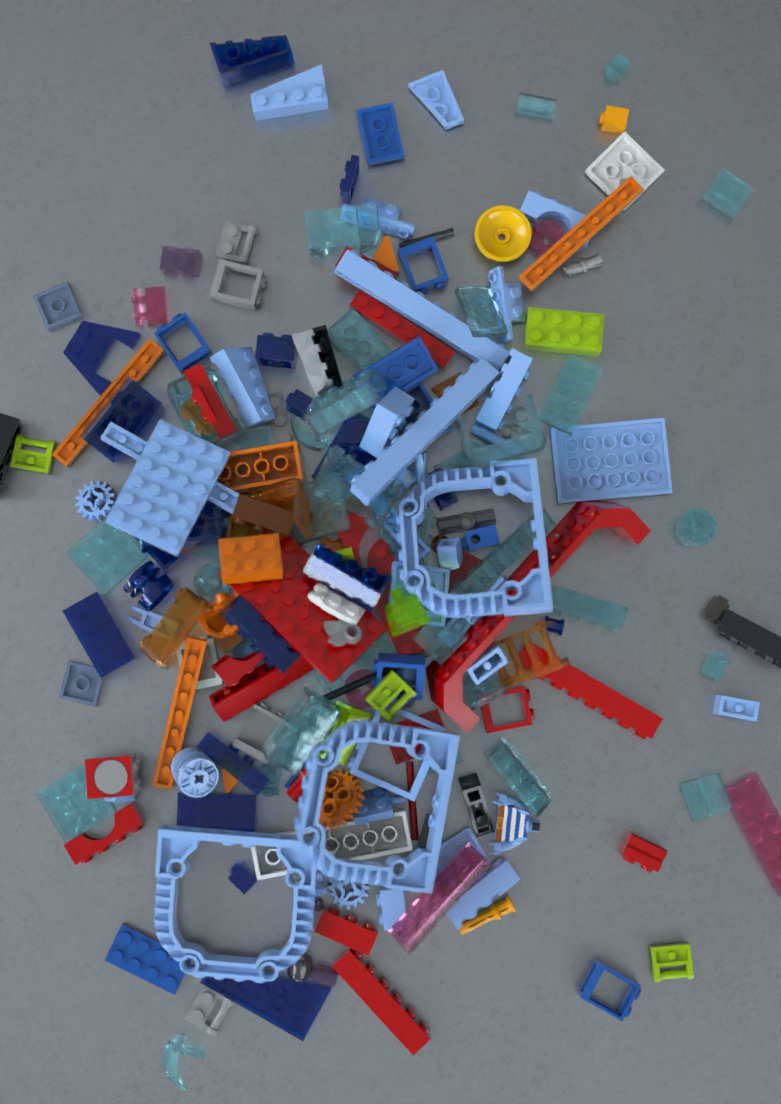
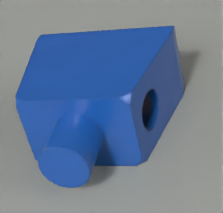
M495 524L464 532V538H460L462 550L468 549V553L496 547L500 544ZM476 537L479 543L473 544L471 538Z

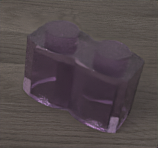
M163 246L159 268L166 276L174 277L175 274H181L184 278L193 279L194 277H199L202 254L199 250Z

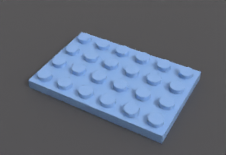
M665 418L555 427L550 429L558 504L673 493Z
M160 419L105 522L178 557L231 452Z

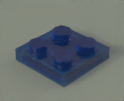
M352 155L350 161L347 160L344 170L346 172L345 179L342 178L339 188L341 190L340 196L343 197V203L351 205L360 172L359 156Z

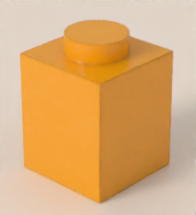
M607 105L605 112H601L599 123L602 124L601 131L622 134L626 129L629 109Z

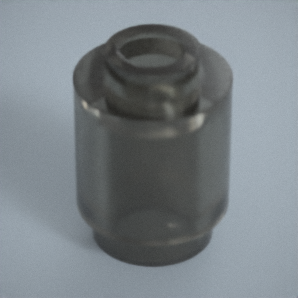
M718 595V597L713 596L704 610L703 617L716 625L718 621L722 620L729 609V600L721 595Z

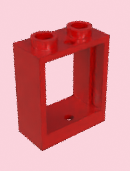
M525 686L478 694L486 733L533 725L532 720H535L533 708H529L528 701H531L529 689H526ZM520 692L526 720L493 726L488 698Z

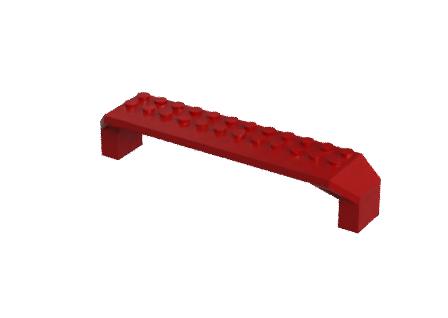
M611 501L577 502L545 537L549 576L551 578L596 528H612L620 538L637 545L642 542L651 530L630 507ZM533 550L509 576L508 581L519 583L532 569H539L538 550ZM511 590L507 592V594L509 596H515L517 595V592ZM504 614L482 616L476 624L470 626L453 648L446 645L425 668L431 700L466 733L475 726L480 718L462 702L463 674L517 615L504 616Z

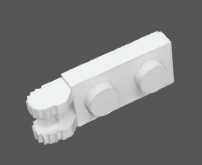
M319 583L315 585V591L310 592L308 598L314 604L348 624L357 625L365 612L364 608L330 591L327 586Z

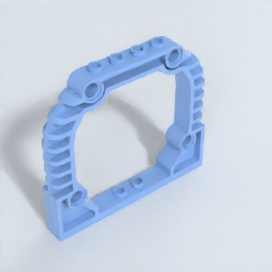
M536 458L489 462L490 466L443 469L442 471L433 472L416 485L411 491L410 497L401 500L399 503V514H396L397 526H400L401 532H397L398 544H402V550H398L399 562H403V569H400V580L405 582L407 592L411 595H417L421 603L429 610L450 618L496 614L514 616L552 612L553 603ZM504 481L505 484L498 485L497 482ZM475 489H492L498 496L511 493L524 503L532 502L534 520H531V530L536 532V538H533V548L538 550L539 569H532L519 583L516 581L506 582L501 591L454 595L444 594L431 587L429 573L420 566L417 526L425 518V504L435 496L447 492ZM409 507L414 508L411 512L405 511ZM413 580H418L420 582L416 586L410 585V583ZM514 590L517 592V595L509 596L507 592Z
M356 720L341 725L326 738L324 743L315 744L311 749L310 757L307 756L305 768L307 769V774L302 779L303 796L299 797L298 809H300L299 817L295 818L294 823L297 839L306 846L307 853L313 864L323 874L336 880L432 894L460 735L414 726H403L371 720ZM358 742H373L405 747L409 755L418 760L426 759L431 768L439 773L436 795L432 798L433 812L428 820L430 829L426 849L418 848L405 858L391 855L386 859L385 863L342 858L331 854L324 848L326 835L323 826L319 823L327 772L338 765L342 749ZM421 744V750L415 753V746ZM326 750V756L323 759H319V752ZM311 830V837L304 839V833ZM401 863L400 868L397 871H393L394 865Z
M163 824L158 829L155 874L157 884L154 924L160 944L173 959L180 962V968L185 974L194 975L197 978L211 976L218 980L234 978L235 981L253 980L255 983L273 981L277 978L280 970L290 967L302 957L311 941L318 868L311 861L306 846L297 839L296 835ZM303 836V838L308 839L310 836ZM201 841L223 842L225 846L243 844V847L248 848L255 845L277 847V856L288 869L285 881L288 886L294 888L292 931L289 941L281 950H265L257 958L209 954L201 944L185 941L178 929L177 923L179 878L189 868L190 863L187 856L198 848ZM174 862L180 863L182 869H176ZM298 872L301 878L294 879L291 873ZM187 959H193L196 964H190ZM271 965L275 970L268 971L266 966Z

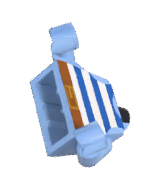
M496 792V795H499L500 798L498 801H493V803L497 804L494 831L495 842H489V845L494 846V850L489 853L498 855L502 851L511 850L521 845L523 840H527L528 831L539 832L540 821L530 820V812L526 810V806L516 797Z

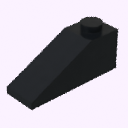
M477 773L458 778L476 838L493 833L494 828Z

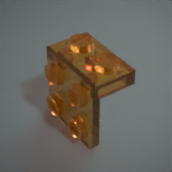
M192 397L180 407L182 410L180 414L188 422L190 420L193 421L195 430L201 436L204 434L208 436L214 430L209 421H204L200 414L203 410L200 404L196 405Z

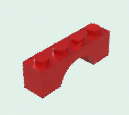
M264 622L256 629L258 635L257 645L249 655L242 658H234L226 654L211 666L226 686H236L242 680L241 677L246 673L250 674L253 672L259 662L266 661L271 657V652L276 648L280 649L287 643L267 622Z
M135 801L114 813V827L107 837L94 838L84 832L64 844L75 865L80 862L82 865L93 859L91 855L96 852L99 855L110 849L108 845L115 841L118 844L126 839L125 834L132 831L134 834L143 828L142 824L146 820Z

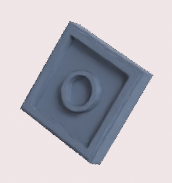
M68 281L33 296L48 331L83 317Z
M68 660L59 698L97 707L107 669Z

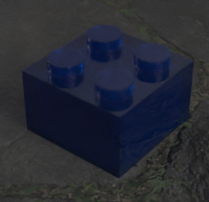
M272 333L257 335L255 358L259 366L296 369L298 351L291 335H282V337L274 336Z

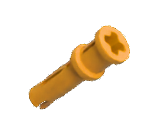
M506 896V899L496 904L491 903L490 908L478 913L474 918L462 921L463 927L459 929L461 934L464 935L493 919L500 920L502 916L510 912H516L510 897Z

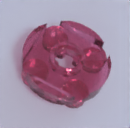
M552 221L537 222L531 228V240L528 247L537 258H540L565 235L563 227ZM548 236L549 239H551V242H548V244H544V241L541 240V238Z
M367 669L355 671L346 679L345 685L374 672ZM372 682L366 684L369 692L365 691V694H361V690L358 688L345 694L352 705L359 708L371 706L365 698L373 690Z

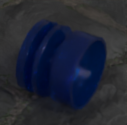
M151 560L135 570L123 587L126 593L131 592L130 597L133 599L140 594L142 595L138 604L147 612H150L159 605L175 586V582L167 574L157 578L161 569L159 567L154 568L155 563Z

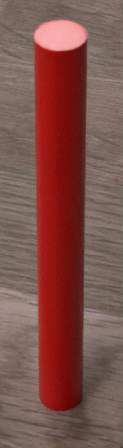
M413 761L406 762L408 791H410L415 779ZM408 799L411 840H419L416 799L415 802Z

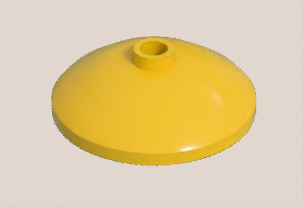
M505 205L492 207L485 211L476 223L475 241L477 247L491 260L498 262L515 260L527 250L530 244V223L526 216L514 207ZM499 236H504L505 240H500Z

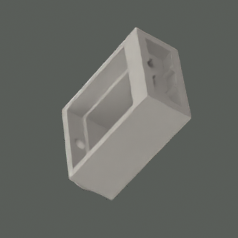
M219 259L210 297L214 301L256 311L257 305L260 306L262 295L260 292L261 288H265L267 277H265L262 269ZM228 269L257 276L250 300L222 293Z

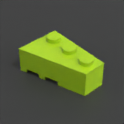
M337 700L321 743H324L326 738L341 725L356 720H369L372 714ZM356 743L342 749L338 764L345 765ZM321 750L318 756L323 759L327 754L326 750Z

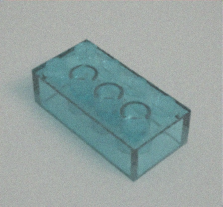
M353 307L327 329L331 345L357 373L393 352Z
M376 368L370 371L365 369L358 374L359 377L355 379L349 378L342 383L343 386L339 388L335 386L328 390L325 396L321 397L319 395L311 400V404L306 408L307 411L303 417L316 436L381 401L387 385Z
M305 686L261 748L265 759L298 776L305 766L307 756L310 757L312 747L323 741L342 712L335 703Z

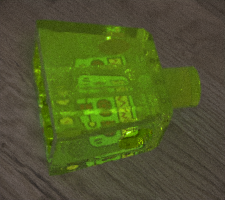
M401 587L390 591L394 602L385 606L392 638L431 622L416 595L413 594L405 598Z

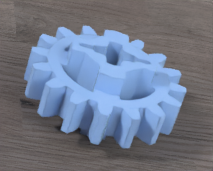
M97 480L95 483L90 481V486L84 484L85 489L78 490L80 496H76L75 499L79 502L75 506L79 508L77 512L83 515L82 517L86 520L89 519L95 522L97 519L101 522L103 516L107 518L108 512L111 511L115 503L113 500L117 498V495L114 494L115 490L106 482L103 483Z
M329 877L328 881L332 884L327 885V889L332 891L328 896L335 897L333 900L334 904L340 902L339 908H342L344 904L347 910L350 909L352 904L357 908V902L359 901L363 904L364 900L362 897H368V893L365 890L370 889V885L361 883L362 888H360L356 882H351V888L353 889H349L345 895L346 887L344 885H348L350 882ZM335 886L340 889L341 897L337 894ZM353 895L357 896L356 898H354V899H352V900H347L348 897H350V896H353Z

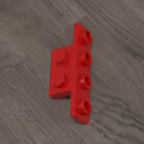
M199 363L185 370L184 374L193 391L191 397L196 405L200 404L203 410L200 414L204 421H209L210 425L212 424L220 440L236 433L237 430L202 364Z

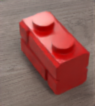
M628 832L620 854L624 856L623 860L634 864L636 861L642 864L640 868L651 873L652 870L656 872L660 870L667 850L636 834Z

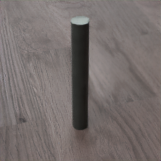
M449 228L399 243V248L433 237L434 240L453 236L455 235L454 230Z

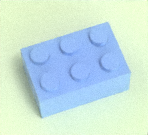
M394 387L377 403L359 447L379 458L378 454L384 448L388 449L392 445V440L406 427V418L410 416L414 409L412 404L415 398Z

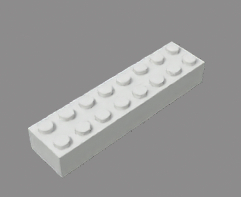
M405 808L393 810L394 817L355 825L354 819H347V825L341 822L340 828L334 825L332 830L327 826L325 829L326 839L324 848L333 855L355 860H364L413 850ZM296 830L275 834L296 835ZM311 830L304 833V836L311 837L312 835ZM259 845L251 847L257 880L286 875L288 869L277 856V847Z

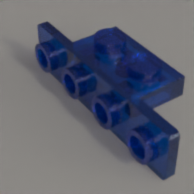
M208 732L197 745V748L252 792L259 795L269 782V778L256 769V765L253 764L255 760L247 754L243 756L239 753L240 749L232 746V742L230 744L227 742L223 743Z

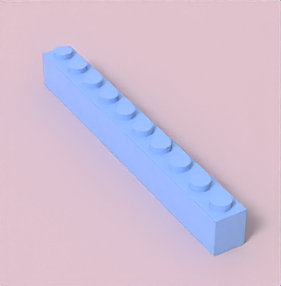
M346 250L335 268L334 273L471 360L478 362L483 357L499 371L510 353L506 350L507 347L505 345L493 342L486 333L477 332L470 323L461 322L456 314L452 312L447 313L437 302L431 303L423 293L419 291L414 292L403 281L398 282L388 271L383 272L379 270L374 262L362 259L358 252Z
M483 357L478 362L474 361L469 366V371L466 374H460L455 380L456 384L453 386L449 385L444 390L443 396L440 399L437 397L433 400L428 411L423 410L418 415V420L414 424L411 422L404 429L405 433L401 437L397 435L392 440V445L388 449L384 448L378 454L379 458L375 462L370 461L364 468L365 471L361 475L358 473L351 480L350 491L366 506L383 492L496 381L499 372Z

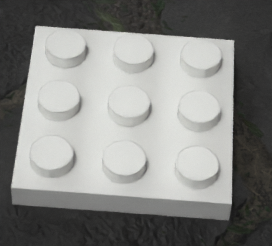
M624 131L584 173L609 196L630 176L641 185L644 192L665 170ZM636 197V198H635L628 206H626L623 210L625 211L638 197Z

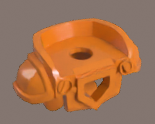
M233 590L234 594L230 596L226 592L217 594L212 610H209L201 617L200 623L207 634L222 639L228 635L231 636L248 630L250 627L258 626L263 618ZM229 615H236L239 620L229 623L227 618Z

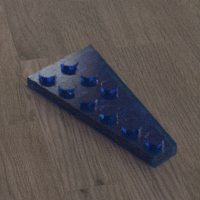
M211 976L202 978L200 982L301 1041L305 1039L332 989V986L279 976L273 981H265L264 983H255L253 980L235 981L234 978L218 980Z

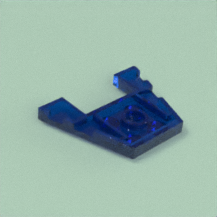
M82 321L63 353L101 396L110 386L111 382L96 372L114 342L117 340L133 350L142 335L135 331Z

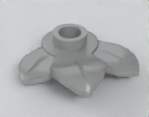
M341 619L324 622L326 632L331 635L328 642L333 645L355 644L361 640V629L355 624H348Z

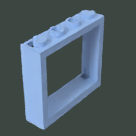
M389 703L385 709L389 710L393 705ZM373 708L371 713L375 715L372 721L378 722L381 714ZM400 709L397 714L433 730L445 731L446 729L404 709ZM358 742L356 749L359 752L356 757L352 756L348 765L351 768L350 773L415 802L430 767L427 760L423 759L410 791H406L358 770L369 742Z

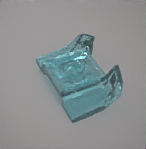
M377 202L304 211L309 255L312 257L323 259L327 255V248L360 244L359 252L362 254L376 248L379 244L380 225Z

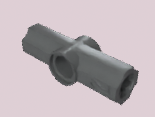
M493 508L436 518L439 534L496 525ZM462 517H469L471 525L464 526L461 522Z

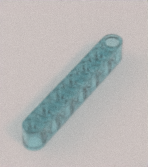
M542 508L544 531L547 534L556 525V522L546 509ZM534 514L448 590V594L480 593L533 546V538H536V532L531 530V520H534Z

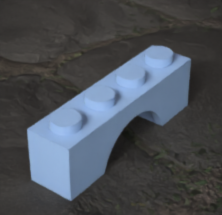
M528 191L520 209L531 223L536 224L545 217H556L567 225L569 231L588 215V213L578 212L572 206L566 207L556 199L545 198L537 191Z

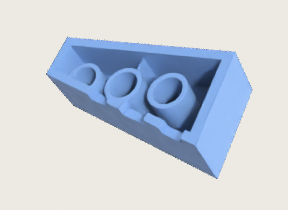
M322 64L250 94L255 121L329 109Z
M252 347L226 348L210 357L212 363H216L220 370L218 372L220 378H224L227 383L229 395L235 398L237 402L236 408L247 428L262 426L275 419Z
M513 348L511 349L508 359L504 363L475 423L477 422L494 433L497 429L501 430L505 422L503 416L505 412L510 413L514 405L511 401L514 395L518 397L523 387L520 385L522 379L527 380L531 372L529 366L533 358Z
M506 858L496 859L491 864L492 867L487 871L485 869L481 870L475 875V880L471 883L469 881L465 882L459 887L460 891L456 894L452 892L444 898L445 902L442 903L443 909L457 930L463 927L462 921L472 919L477 915L478 908L490 905L495 900L494 895H502L521 880Z

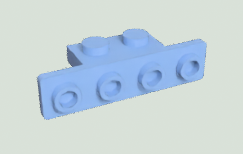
M366 197L362 208L345 203L342 206L340 219L349 223L406 240L413 238L415 229L414 224L398 220L402 207Z
M497 266L489 271V281L492 290L499 343L505 344L513 340L511 323H523L526 321L521 285L505 284L503 266Z

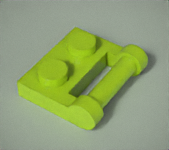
M17 434L10 467L50 474L53 459L52 453L56 449V441H44ZM29 445L46 448L47 450L45 454L23 450L22 446Z
M392 670L368 694L365 700L386 720L391 722L394 719L393 716L411 698H414L417 693ZM404 689L406 692L387 711L385 709L386 706Z
M689 942L650 946L654 983L674 978L686 977L687 979H694ZM685 965V969L660 972L659 968Z

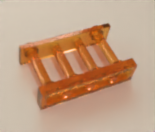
M545 619L533 623L535 627L493 641L496 645L506 643L516 668V675L512 677L510 674H507L505 666L498 669L500 681L493 684L496 691L562 669L570 664L568 657L560 659L557 656L546 627L554 624L553 620L545 622ZM537 630L550 658L548 660L549 663L543 665V662H540L529 633ZM521 636L533 664L532 669L528 671L523 667L513 639Z

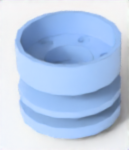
M184 748L172 760L171 774L182 792L187 796L195 798L205 796L212 792L217 785L219 779L218 769L208 754L201 748Z

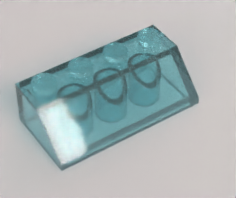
M500 739L485 751L483 755L537 818L552 802L549 797L552 794L545 785L541 787L536 782L539 778L532 770L530 772L527 771L524 767L526 762L521 756L518 755L516 757L512 753V750H514L512 745L507 740L503 742Z

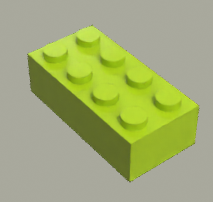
M528 307L523 350L598 357L602 352L605 314Z

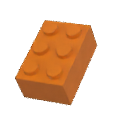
M278 534L218 539L223 585L282 579L283 568Z

